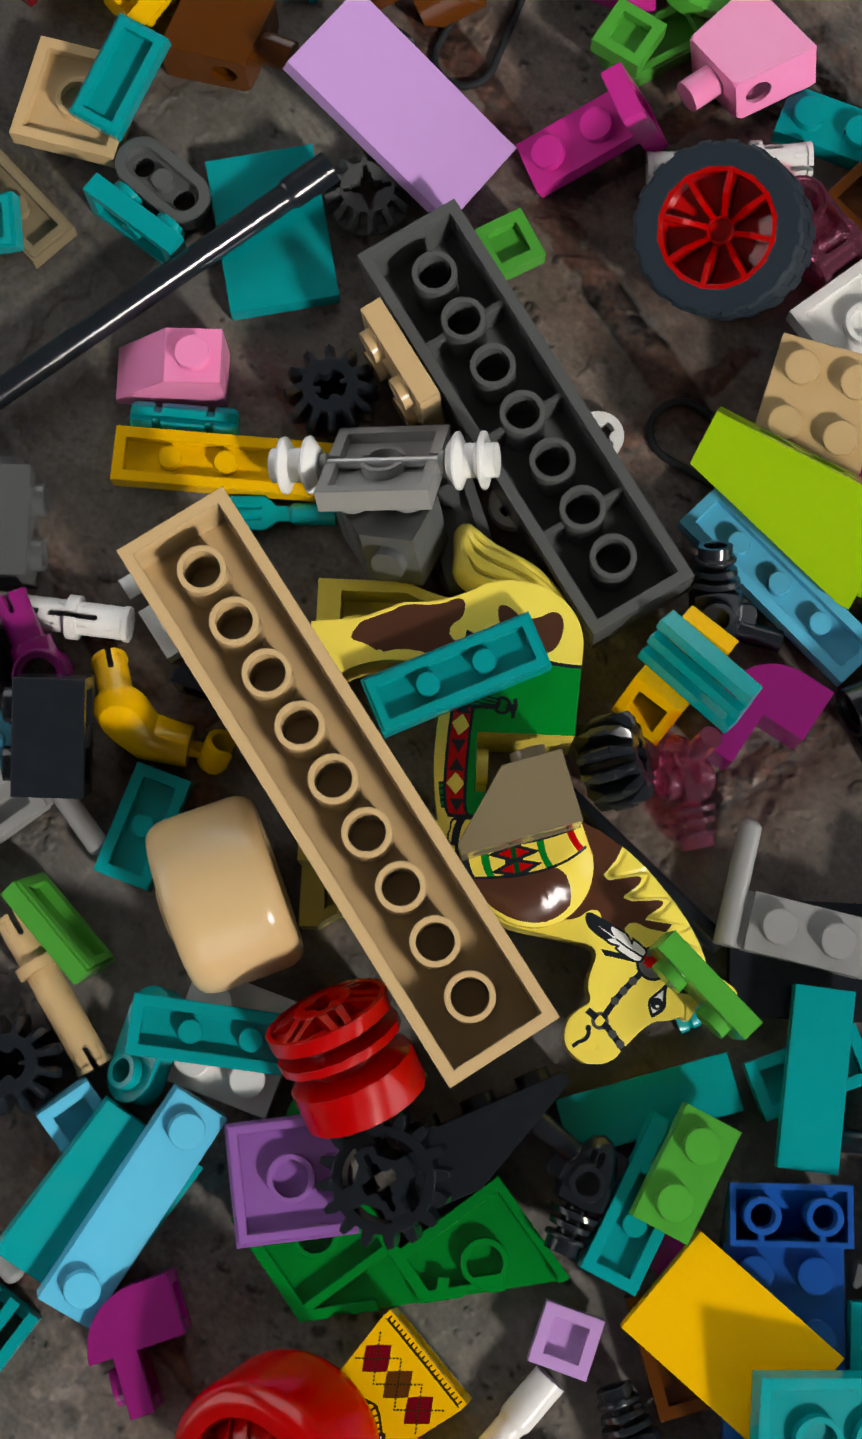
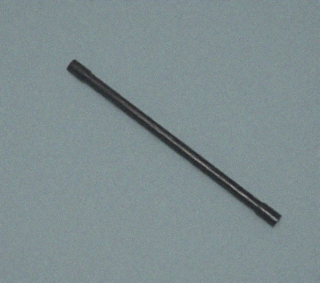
M320 152L282 178L276 187L0 375V410L293 209L301 208L339 182V177L327 157Z

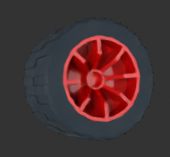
M726 138L725 141L709 139L700 141L698 145L690 148L684 147L674 153V157L665 164L662 163L653 172L654 176L647 186L644 185L640 193L637 211H634L632 225H634V238H632V242L643 277L649 280L652 284L651 288L661 298L669 300L672 306L684 312L710 320L737 321L740 318L751 319L762 315L761 312L771 307L775 308L784 301L783 298L791 290L796 289L802 280L803 272L806 267H809L813 256L811 251L813 241H816V227L813 225L812 217L814 211L811 201L803 192L804 187L776 157H772L765 149L754 144L747 145L737 139Z

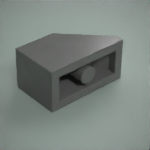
M438 496L435 498L432 510H419L412 513L384 510L345 514L335 511L343 538L371 579L424 585L449 541Z

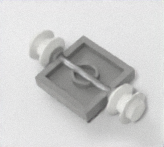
M450 425L340 428L330 454L323 453L313 436H306L301 448H294L291 440L285 436L279 439L277 447L272 448L268 456L269 477L273 483H278L283 494H290L295 483L302 482L307 493H314L318 512L340 511L345 514L397 510L402 513L432 510L443 474L447 475V478L456 490L463 489L467 478H477L481 488L487 490L490 486L491 478H498L501 471L499 443L490 442L486 430H482L479 433L476 443H466L460 431L454 432L452 436Z

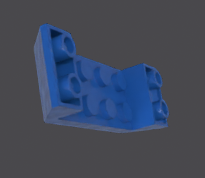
M728 1182L719 1247L844 1357V1360L836 1370H846L844 1249H855L854 1186L844 1184ZM720 1417V1439H745Z

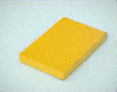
M699 1229L691 1237L688 1245H684L619 1324L622 1329L745 1439L750 1437L753 1370H836L844 1360V1357Z

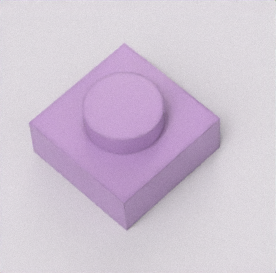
M546 1298L527 1354V1360L586 1382L605 1324L604 1318Z

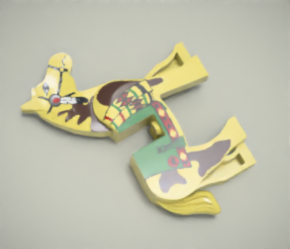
M469 523L459 525L454 532L452 560L454 581L466 593L454 597H445L408 583L319 578L316 621H311L312 628L346 681L349 682L365 675L378 673L529 611L552 664L551 671L438 717L434 749L436 823L459 859L458 842L486 794L489 752L512 753L526 747L544 744L547 753L562 749L563 754L567 755L575 737L584 651V638L580 622L553 581L533 563L497 545ZM582 822L580 827L574 830L461 861L503 928L517 933L580 946L590 952L591 962L584 981L586 1003L566 1018L561 1031L562 1046L573 1059L583 1064L607 1063L616 1058L626 1045L651 1023L669 1021L676 1018L686 1022L690 1020L698 1008L699 1004L684 988L677 994L656 975L652 966L657 960L647 951L664 933L676 930L705 961L701 946L690 924L676 903L649 870L628 850L600 830ZM298 845L297 860L302 866L298 926L303 930H321L329 923L342 918L343 915ZM725 982L737 994L736 990Z

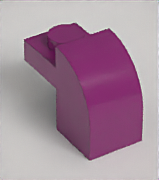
M761 664L744 670L763 688L738 723L724 734L714 724L712 725L704 739L713 744L704 759L724 771L733 762L755 727L763 730L793 750L804 740L834 692L798 669L782 664Z
M176 1267L139 1278L124 1286L101 1306L89 1329L87 1339L88 1364L92 1366L110 1359L114 1360L116 1368L109 1371L112 1393L119 1407L127 1406L130 1420L154 1413L164 1401L148 1347L184 1335L192 1327Z

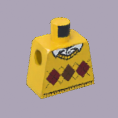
M398 1306L390 1309L383 1315L341 1369L355 1383L369 1404L378 1427L380 1439H417L461 1411L473 1399Z

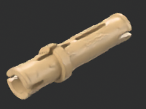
M14 911V917L23 934H18L8 914L0 918V934L20 967L15 973L21 983L27 981L38 1003L41 1005L77 1071L76 1075L78 1078L93 1072V1067L83 1048L89 1050L98 1068L111 1061V1054H108L61 968Z

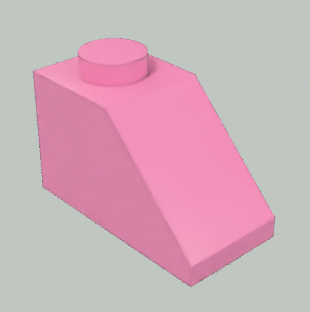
M164 328L119 347L117 403L133 404L135 401L156 402V405L172 403L196 406H228L230 352L223 329Z

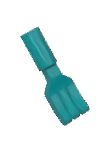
M229 496L251 531H267L279 522H291L293 526H336L337 524L336 512H318L316 503H292L291 506H276L265 496Z

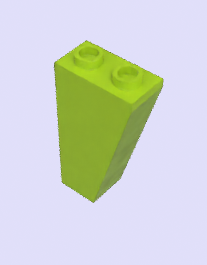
M721 406L714 415L690 464L838 605L849 610L856 596L862 598V477Z

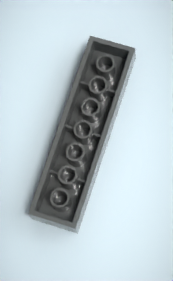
M452 199L359 253L357 257L363 283L374 300L379 297L381 298L440 392L442 410L455 431L462 433L466 443H476L479 433L482 430H486L490 442L499 443L501 471L498 478H491L490 487L497 495L503 508L543 572L558 587L567 604L576 614L583 636L590 648L596 647L687 593L695 575L456 200Z

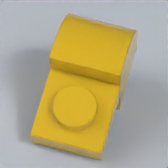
M693 605L682 616L727 656L739 642ZM645 664L611 711L614 713L629 711L635 717L636 722L641 725L643 736L657 746L690 703Z

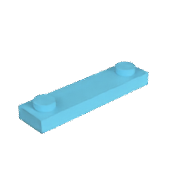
M716 488L679 521L676 528L697 549L700 543L706 541H727L733 544V554L737 557L734 565L738 569V576L741 580V585L738 588L743 591V595L755 604L778 629L783 630L784 635L836 687L843 683L862 664V624L846 608L838 605Z
M174 1083L37 1289V1298L90 1329L96 1313L112 1296L228 1120L226 1115Z

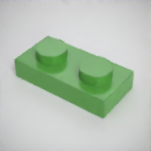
M676 930L664 933L647 949L657 960L652 966L656 975L675 993L678 994L683 988L700 1005L695 1011L698 1019L719 1039H722L727 1034L731 1039L746 1040L763 1023Z
M682 1102L628 1214L688 1245L742 1132L690 1104Z

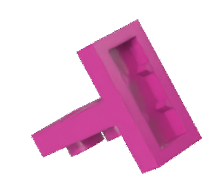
M621 62L600 73L608 89L606 93L516 144L535 190L542 198L637 144H640L645 151L652 152L661 151L669 146L647 98Z

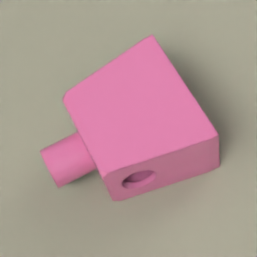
M731 0L693 34L690 40L693 73L677 83V90L685 106L692 112L716 99L733 118L742 119L816 83L817 46L772 0Z

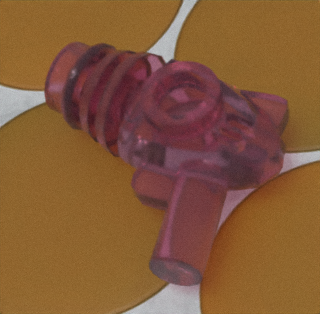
M712 726L704 727L691 741L681 735L672 734L658 752L660 761L659 767L654 771V791L657 797L665 802V806L678 807L679 809L676 812L666 813L667 819L681 818L680 823L671 824L673 830L683 828L684 834L675 836V840L680 841L682 852L716 845L714 833L717 832V829L715 827L706 829L705 824L714 822L715 815L704 817L703 815L704 811L714 810L715 803L701 806V801L712 796L711 792L716 783L714 769L706 758L722 743L720 732Z

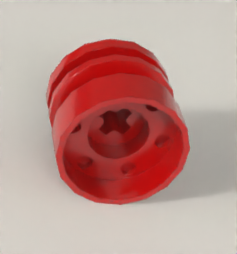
M365 977L344 981L324 988L300 1000L281 1013L267 1030L265 1038L274 1056L279 1058L277 1064L286 1080L295 1081L291 1095L312 1136L332 1139L347 1137L371 1129L397 1115L410 1105L424 1089L426 1074L411 1041L405 1035L397 1034L402 1020L399 1013L390 1005L391 995L387 986L380 979Z

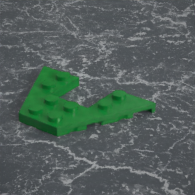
M294 1099L287 1110L286 1116L300 1114ZM498 1175L489 1180L481 1190L472 1193L442 1215V1219L433 1228L427 1226L423 1229V1236L418 1241L411 1243L408 1240L402 1246L398 1244L394 1249L387 1250L383 1242V1236L379 1234L368 1247L362 1246V1229H360L359 1234L249 1247L300 1323L349 1313L360 1314L388 1307L462 1298L466 1295L502 1292L505 1289L558 1281L560 1283L570 1278L552 1251L543 1245V1238ZM361 1205L365 1211L380 1218L373 1207Z

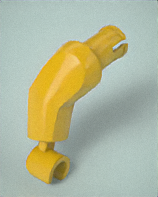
M115 647L110 648L114 664L111 668L108 667L105 649L93 655L91 667L95 674L98 695L94 699V717L102 730L113 741L138 759L187 767L190 757L197 758V763L203 771L214 775L223 772L232 759L231 753L236 745L227 730L214 729L210 731L204 742L194 740L195 726L158 714L147 697L133 687L128 667L129 660L125 651Z

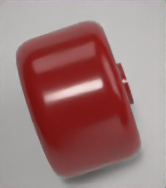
M284 1348L273 1349L255 1355L206 1387L186 1408L177 1427L174 1439H380L369 1404L355 1383L341 1369L323 1357L311 1352Z

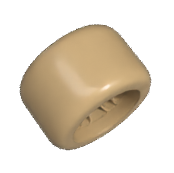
M244 796L224 798L164 819L149 829L146 835V852L156 888L155 894L165 927L171 940L174 941L183 966L198 990L204 993L224 992L294 966L301 959L304 953V946L296 917L263 822L251 799Z

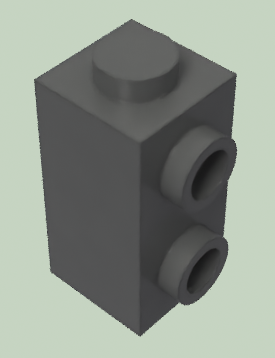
M10 456L0 457V589H19L22 587L38 589L39 571H46L48 563L47 541L45 537H40L41 517H48L50 512V489L48 483H43L31 464H27L21 458Z

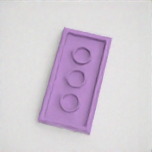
M345 0L283 67V70L428 213L452 199L456 200L462 210L516 150V147L370 0Z

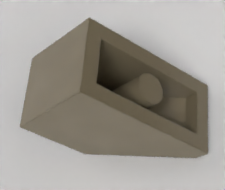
M539 744L509 754L511 763L501 765L458 842V852L461 861L580 827L583 818L562 749L547 753L545 745Z

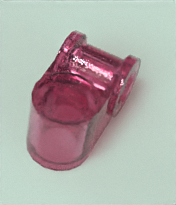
M797 175L795 177L804 187L803 192L805 196L811 201L814 211L812 215L813 225L816 227V241H813L811 251L813 256L809 267H806L802 275L815 288L821 289L832 281V275L850 262L857 263L862 259V231L845 215L819 180L808 175Z

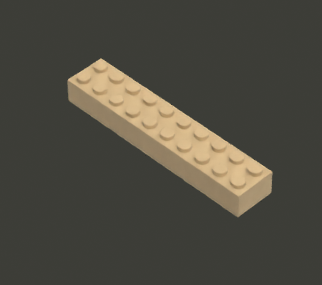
M222 486L116 550L449 1088L560 1018L224 487Z

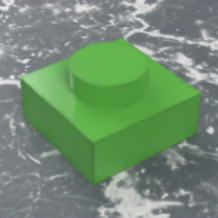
M618 0L591 39L590 51L613 65L621 62L627 72L636 78L664 38L667 24L627 0Z
M521 207L474 229L507 281L545 263L546 253Z

